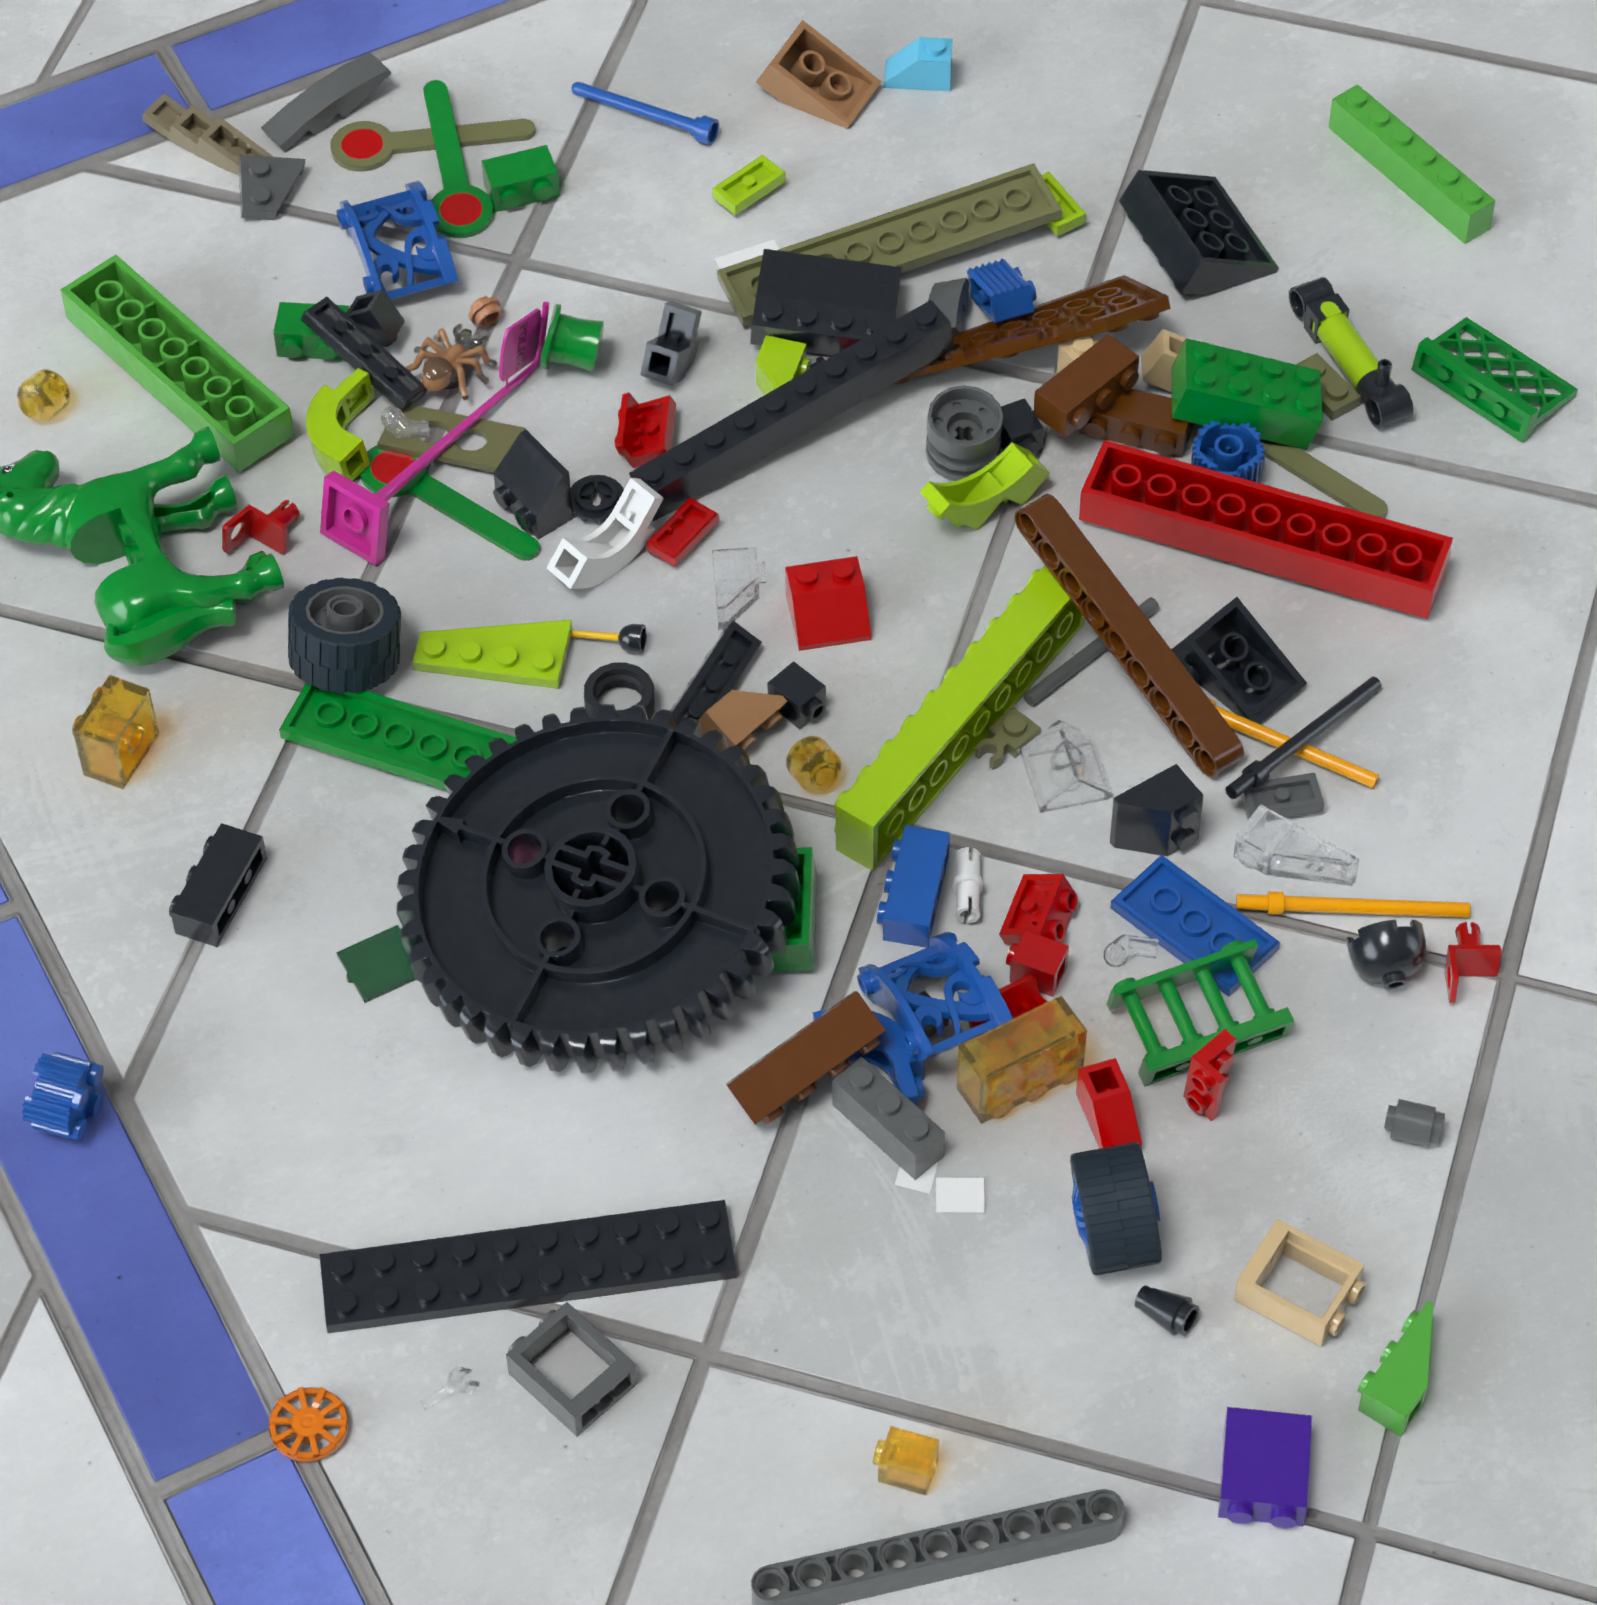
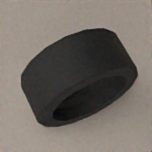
M627 662L610 663L599 667L589 675L584 684V706L589 718H597L599 709L602 707L597 702L599 695L614 687H627L636 690L641 695V700L635 705H643L648 720L651 719L655 712L654 684L649 674L639 666ZM628 708L616 710L618 717H625Z

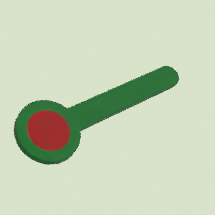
M432 80L424 85L423 93L444 188L431 200L440 223L436 225L435 229L448 237L468 238L483 232L490 225L494 215L493 203L485 191L468 185L447 85L440 80Z
M376 445L367 451L370 465L360 473L361 481L369 491L375 494L419 457L377 449ZM425 467L393 496L400 497L411 494L519 560L529 561L536 558L539 554V543L534 537L427 474L428 467Z

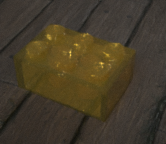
M1061 995L959 1045L957 1090L981 1124L992 1118L1000 1119L1006 1116L1014 1107L1027 1101L1034 1102L1043 1097L1047 1091L1061 1084L1068 1085L1077 1080L1078 1068L1084 1067L1087 1030Z

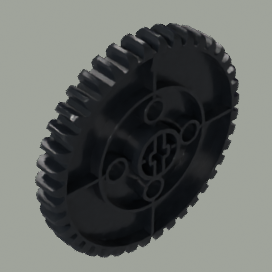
M604 704L599 709L597 718H589L584 706L573 708L570 713V722L562 724L558 716L551 713L543 717L542 730L534 732L529 725L524 723L515 727L517 741L508 744L503 738L498 737L490 741L491 757L486 760L479 755L468 757L465 760V764L470 774L466 778L458 774L449 775L443 782L449 797L435 796L431 797L425 806L432 820L423 819L415 823L412 834L417 844H412L405 848L402 860L407 870L398 876L397 888L402 896V899L397 902L396 907L397 916L402 924L400 938L408 954V962L416 979L422 983L428 1000L433 1005L440 1007L445 1020L454 1027L461 1026L467 1039L475 1044L487 1041L491 1052L500 1057L510 1055L514 1050L519 1063L528 1067L535 1065L543 1054L549 1070L553 1072L564 1070L570 1058L576 1060L581 1073H592L597 1066L598 1058H606L612 1071L623 1070L626 1065L627 1054L636 1052L640 1062L648 1064L654 1062L656 1057L655 1046L664 1043L666 1048L674 1054L683 1050L682 1034L689 1030L696 1037L705 1038L711 1034L707 1018L714 1014L721 1020H729L736 1014L731 1001L734 995L741 999H751L757 989L752 974L761 977L770 975L774 968L770 951L777 952L784 949L788 940L784 926L794 922L797 911L793 898L799 894L800 881L796 871L800 861L799 854L794 842V832L790 818L784 811L779 792L769 785L766 772L759 765H751L748 753L740 746L729 747L725 735L718 730L708 731L704 734L700 721L693 718L683 720L677 727L673 712L665 709L656 712L653 719L648 720L643 705H633L628 708L625 717H618L614 704ZM672 907L669 910L661 911L665 908ZM563 947H568V948H566V949H564V950H562V951H558L559 949H561V948H563Z

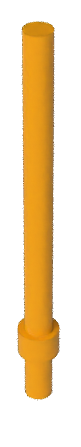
M1209 699L1231 729L1276 748L1291 738L1216 706V701ZM1308 744L1294 754L1297 757L1373 789L1379 779V774Z
M1268 891L1267 895H1236V909L1267 910V914L1283 915L1284 911L1454 918L1470 917V903L1284 896V892Z

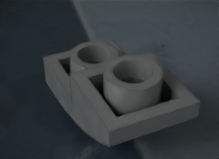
M968 278L935 283L929 295L928 301L932 300L951 322L952 336L961 334L962 312L968 311Z

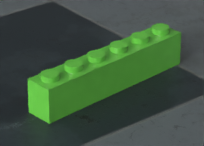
M1357 84L1332 99L1328 128L1460 241L1467 244L1491 229L1495 199Z

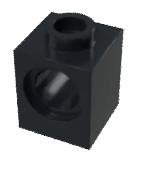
M794 661L767 682L768 694L783 696L788 701L780 709L779 713L799 730L810 721L819 719L826 709V686Z

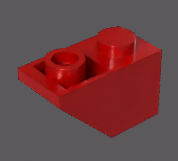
M1116 1058L1078 1068L1076 1096L1098 1147L1105 1148L1137 1142L1142 1148L1130 1089Z

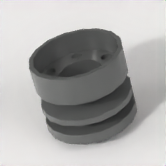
M962 385L946 389L939 393L930 403L927 415L925 452L928 463L937 474L948 480L957 481L979 471L1000 455L1003 413L999 402L992 394L979 387Z

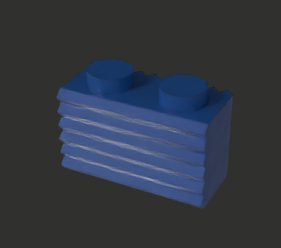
M1003 258L999 262L995 260L993 264L988 262L987 265L982 263L980 267L975 266L974 269L969 267L967 276L970 297L984 311V314L986 313L989 316V319L994 324L1034 313L1033 301L1037 299L1035 286L1031 280L1026 281L1023 278L1018 267L1013 268Z

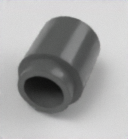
M1398 1099L1397 1106H1388L1384 1128L1391 1130L1390 1138L1424 1146H1428L1429 1143L1439 1145L1445 1113L1436 1111L1434 1106Z

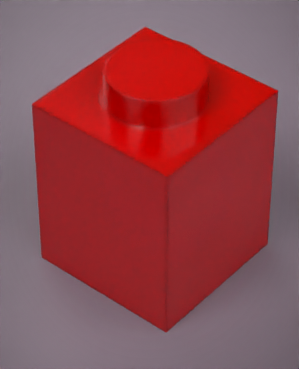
M1025 930L1019 944L1013 942L1007 954L1006 965L1010 966L1009 982L1012 983L1031 974L1036 978L1039 992L1053 997L1068 966L1069 945Z

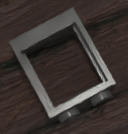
M568 1302L557 1311H549L541 1319L538 1327L528 1336H521L516 1339L506 1354L509 1375L576 1437L638 1384L636 1364ZM568 1330L574 1333L610 1366L572 1400L564 1395L531 1364L535 1358Z

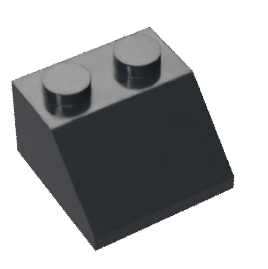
M525 429L519 433L493 473L495 484L493 495L500 507L510 510L523 530H529L539 540L573 519L569 471Z
M1177 764L1165 769L1113 798L1110 844L1114 848L1166 857L1179 850L1189 849L1199 839L1204 795Z

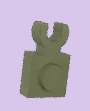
M1013 707L988 728V738L977 743L975 757L979 759L985 753L994 754L990 758L989 768L992 770L997 769L1002 765L1004 755L1007 752L1016 758L1041 737V727Z

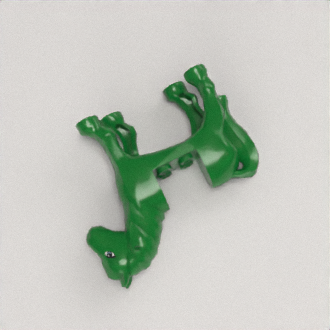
M208 426L195 432L189 444L167 458L131 471L96 478L81 485L64 484L52 487L59 478V460L50 451H31L22 459L0 467V533L5 537L43 546L53 544L62 549L67 547L75 559L87 564L110 562L126 556L129 565L111 573L100 583L95 592L94 601L98 614L106 627L104 638L105 651L115 661L133 666L158 663L181 650L195 637L208 629L218 626L234 627L237 620L236 604H249L255 599V596L264 591H276L284 588L282 574L274 555L271 553L266 555L263 550L250 555L244 567L235 574L205 576L190 574L180 570L171 563L161 548L162 534L185 529L203 530L213 526L219 513L238 509L234 491L225 474L214 479L204 493L188 502L172 505L154 504V497L161 489L192 480L197 477L203 465L221 461L216 440Z

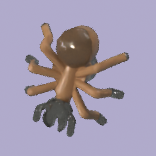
M458 324L453 328V335L455 337V344L453 346L449 342L446 331L441 328L438 330L437 335L433 336V340L427 337L421 347L417 346L414 348V352L418 354L414 362L405 366V368L412 372L420 367L424 358H428L424 362L422 380L425 388L431 391H440L459 386L462 399L465 401L468 400L469 395L462 365H472L478 379L486 385L489 383V379L482 372L478 359L468 357L480 354L483 362L492 367L497 366V361L490 359L484 346H481L488 341L487 335L480 338V334L471 338L472 331L462 329V324ZM443 342V345L446 350L441 348L437 343ZM430 346L436 354L427 351L428 347Z

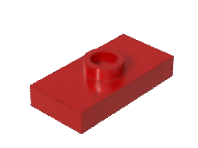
M689 498L646 542V551L676 567L719 522V514L696 500Z

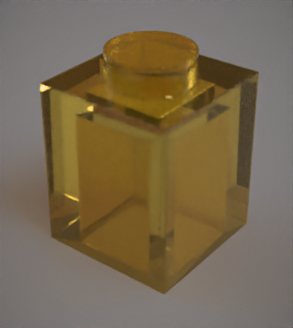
M891 1426L886 1441L878 1440L873 1455L872 1464L878 1465V1482L926 1496L939 1460V1440Z

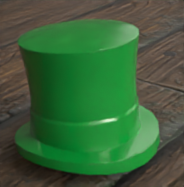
M555 304L541 354V368L549 370L552 363L566 364L593 373L601 349L604 321L581 319L561 313V304Z

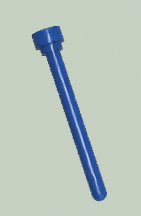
M575 82L571 86V90L575 95L689 131L691 136L695 137L698 142L712 145L717 138L719 132L718 119L705 115L693 119L581 82Z

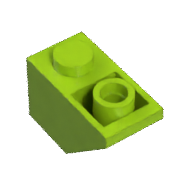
M768 335L765 336L756 358V384L764 395L810 369L811 359H807L806 344Z

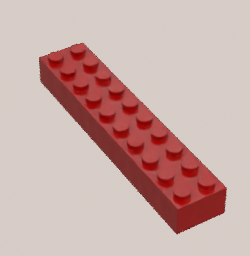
M1104 440L1080 495L1079 520L1426 619L1429 618L1446 573L1453 537Z

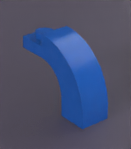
M829 1009L813 1012V1020ZM872 1011L886 1030L879 1035L882 1042L868 1053L862 1055L860 1050H858L846 1060L855 1061L862 1056L868 1063L876 1065L888 1075L892 1084L919 1108V1100L924 1099L922 1080H924L925 1061L919 1062L916 1054L912 1056L909 1053L903 1039L904 1031L896 1021Z

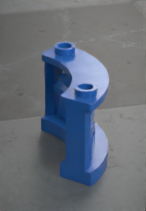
M420 181L405 184L407 191L352 206L347 200L340 201L341 209L336 210L341 230L347 229L360 255L367 275L362 277L366 294L383 289L388 297L393 299L459 281L446 238H443L442 234L437 235L435 230L436 225L440 224L432 201L427 200L426 189ZM389 219L398 225L417 227L408 234L405 240V252L386 245L375 238L379 229ZM415 244H426V247L419 248L416 245L417 255L412 254L413 247ZM370 251L378 256L374 262ZM399 267L406 269L407 286L386 291L381 281L382 273L385 271L391 272L393 284H395L400 276ZM414 272L439 276L438 278L414 284Z
M944 932L928 939L930 947L882 967L867 964L858 968L860 974L857 975V981L865 997L870 996L873 1004H881L893 1015L904 1031L903 1039L906 1048L912 1056L916 1054L919 1062L1004 1028L1013 1021L1012 1015L990 975L987 977L981 976L975 967L980 964L978 956L966 942L957 944L956 934L951 932ZM921 976H950L944 986L945 1000L910 992V985L914 979ZM964 989L967 990V992L961 993L958 990ZM956 991L958 993L959 1001H954V994ZM943 1018L951 1019L955 1036L933 1045L926 1036L924 1027L927 1025L935 1026L938 1037H940L944 1031ZM960 1021H986V1023L962 1032Z

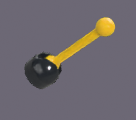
M629 624L623 627L619 633L572 630L571 637L618 641L625 651L643 654L647 632L645 624Z

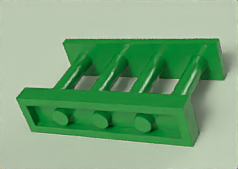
M1256 939L1244 943L1242 940H1235L1213 954L1135 980L1133 977L1126 978L1113 986L1107 1001L1109 1011L1126 1006L1147 1052L1138 1071L1144 1087L1188 1072L1191 1056L1224 1029L1237 1039L1233 1055L1288 1036L1294 1023L1289 1008L1286 1007L1275 1011L1274 1008H1269L1248 962L1253 961L1259 946ZM1231 968L1234 969L1254 1011L1255 1016L1253 1020L1241 1024L1238 1021H1233L1212 975ZM1194 981H1198L1219 1026L1216 1033L1204 1037L1202 1034L1197 1033L1177 990V987ZM1162 993L1183 1039L1181 1045L1168 1050L1165 1046H1161L1140 1001Z

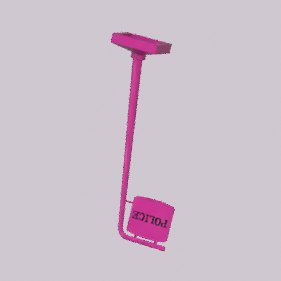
M543 302L542 312L536 308L505 330L500 354L499 378L503 382L506 380V385L377 493L374 494L334 470L324 476L320 533L375 566L385 559L390 503L387 501L538 367L546 338L549 302ZM530 364L526 369H524L520 374H518L514 379H512L508 383V378H510L512 375H514L515 373L523 369L525 366Z

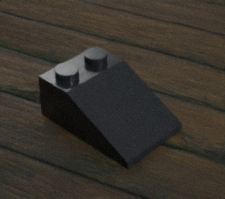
M1238 597L1222 607L1171 649L1181 662L1187 663L1199 673L1201 677L1199 685L1233 713L1258 724L1307 684Z

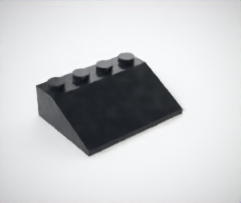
M1138 170L1119 200L1127 212L1128 218L1135 224L1143 236L1144 242L1149 245L1158 258L1159 264L1166 270L1174 282L1175 288L1183 294L1209 295L1274 274L1279 269L1232 199L1214 176Z
M764 249L752 319L750 344L762 346L765 336L768 335L805 343L806 352L834 356L895 321L902 267Z

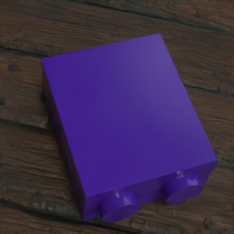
M1227 1407L1223 1435L1218 1518H1227L1231 1522L1238 1524H1247L1252 1521L1271 1523L1278 1528L1304 1525L1308 1498L1312 1415Z

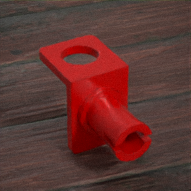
M284 500L269 514H265L249 504L223 525L222 551L228 554L247 538L252 537L276 552L284 554L287 551V526L300 517L297 506L293 502L290 504L289 500ZM241 523L240 531L231 539L234 528Z
M1467 922L1459 924L1455 929L1458 945H1448L1444 973L1449 1003H1455L1459 976H1497L1499 972L1501 946L1482 945L1480 927L1474 922L1470 924L1472 934L1468 933Z

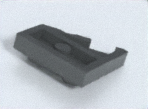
M240 155L238 164L241 218L275 220L282 209L283 202L291 194L297 178L304 171L305 159Z

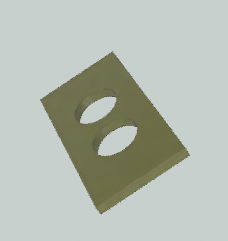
M411 405L403 412L395 407L377 443V449L420 457L437 443L425 442L419 439L417 434L421 429L428 426H438L449 433L468 416ZM479 419L461 436L477 434L484 437L487 442L482 448L472 451L464 450L458 447L455 441L434 460L494 473L519 433L526 428Z

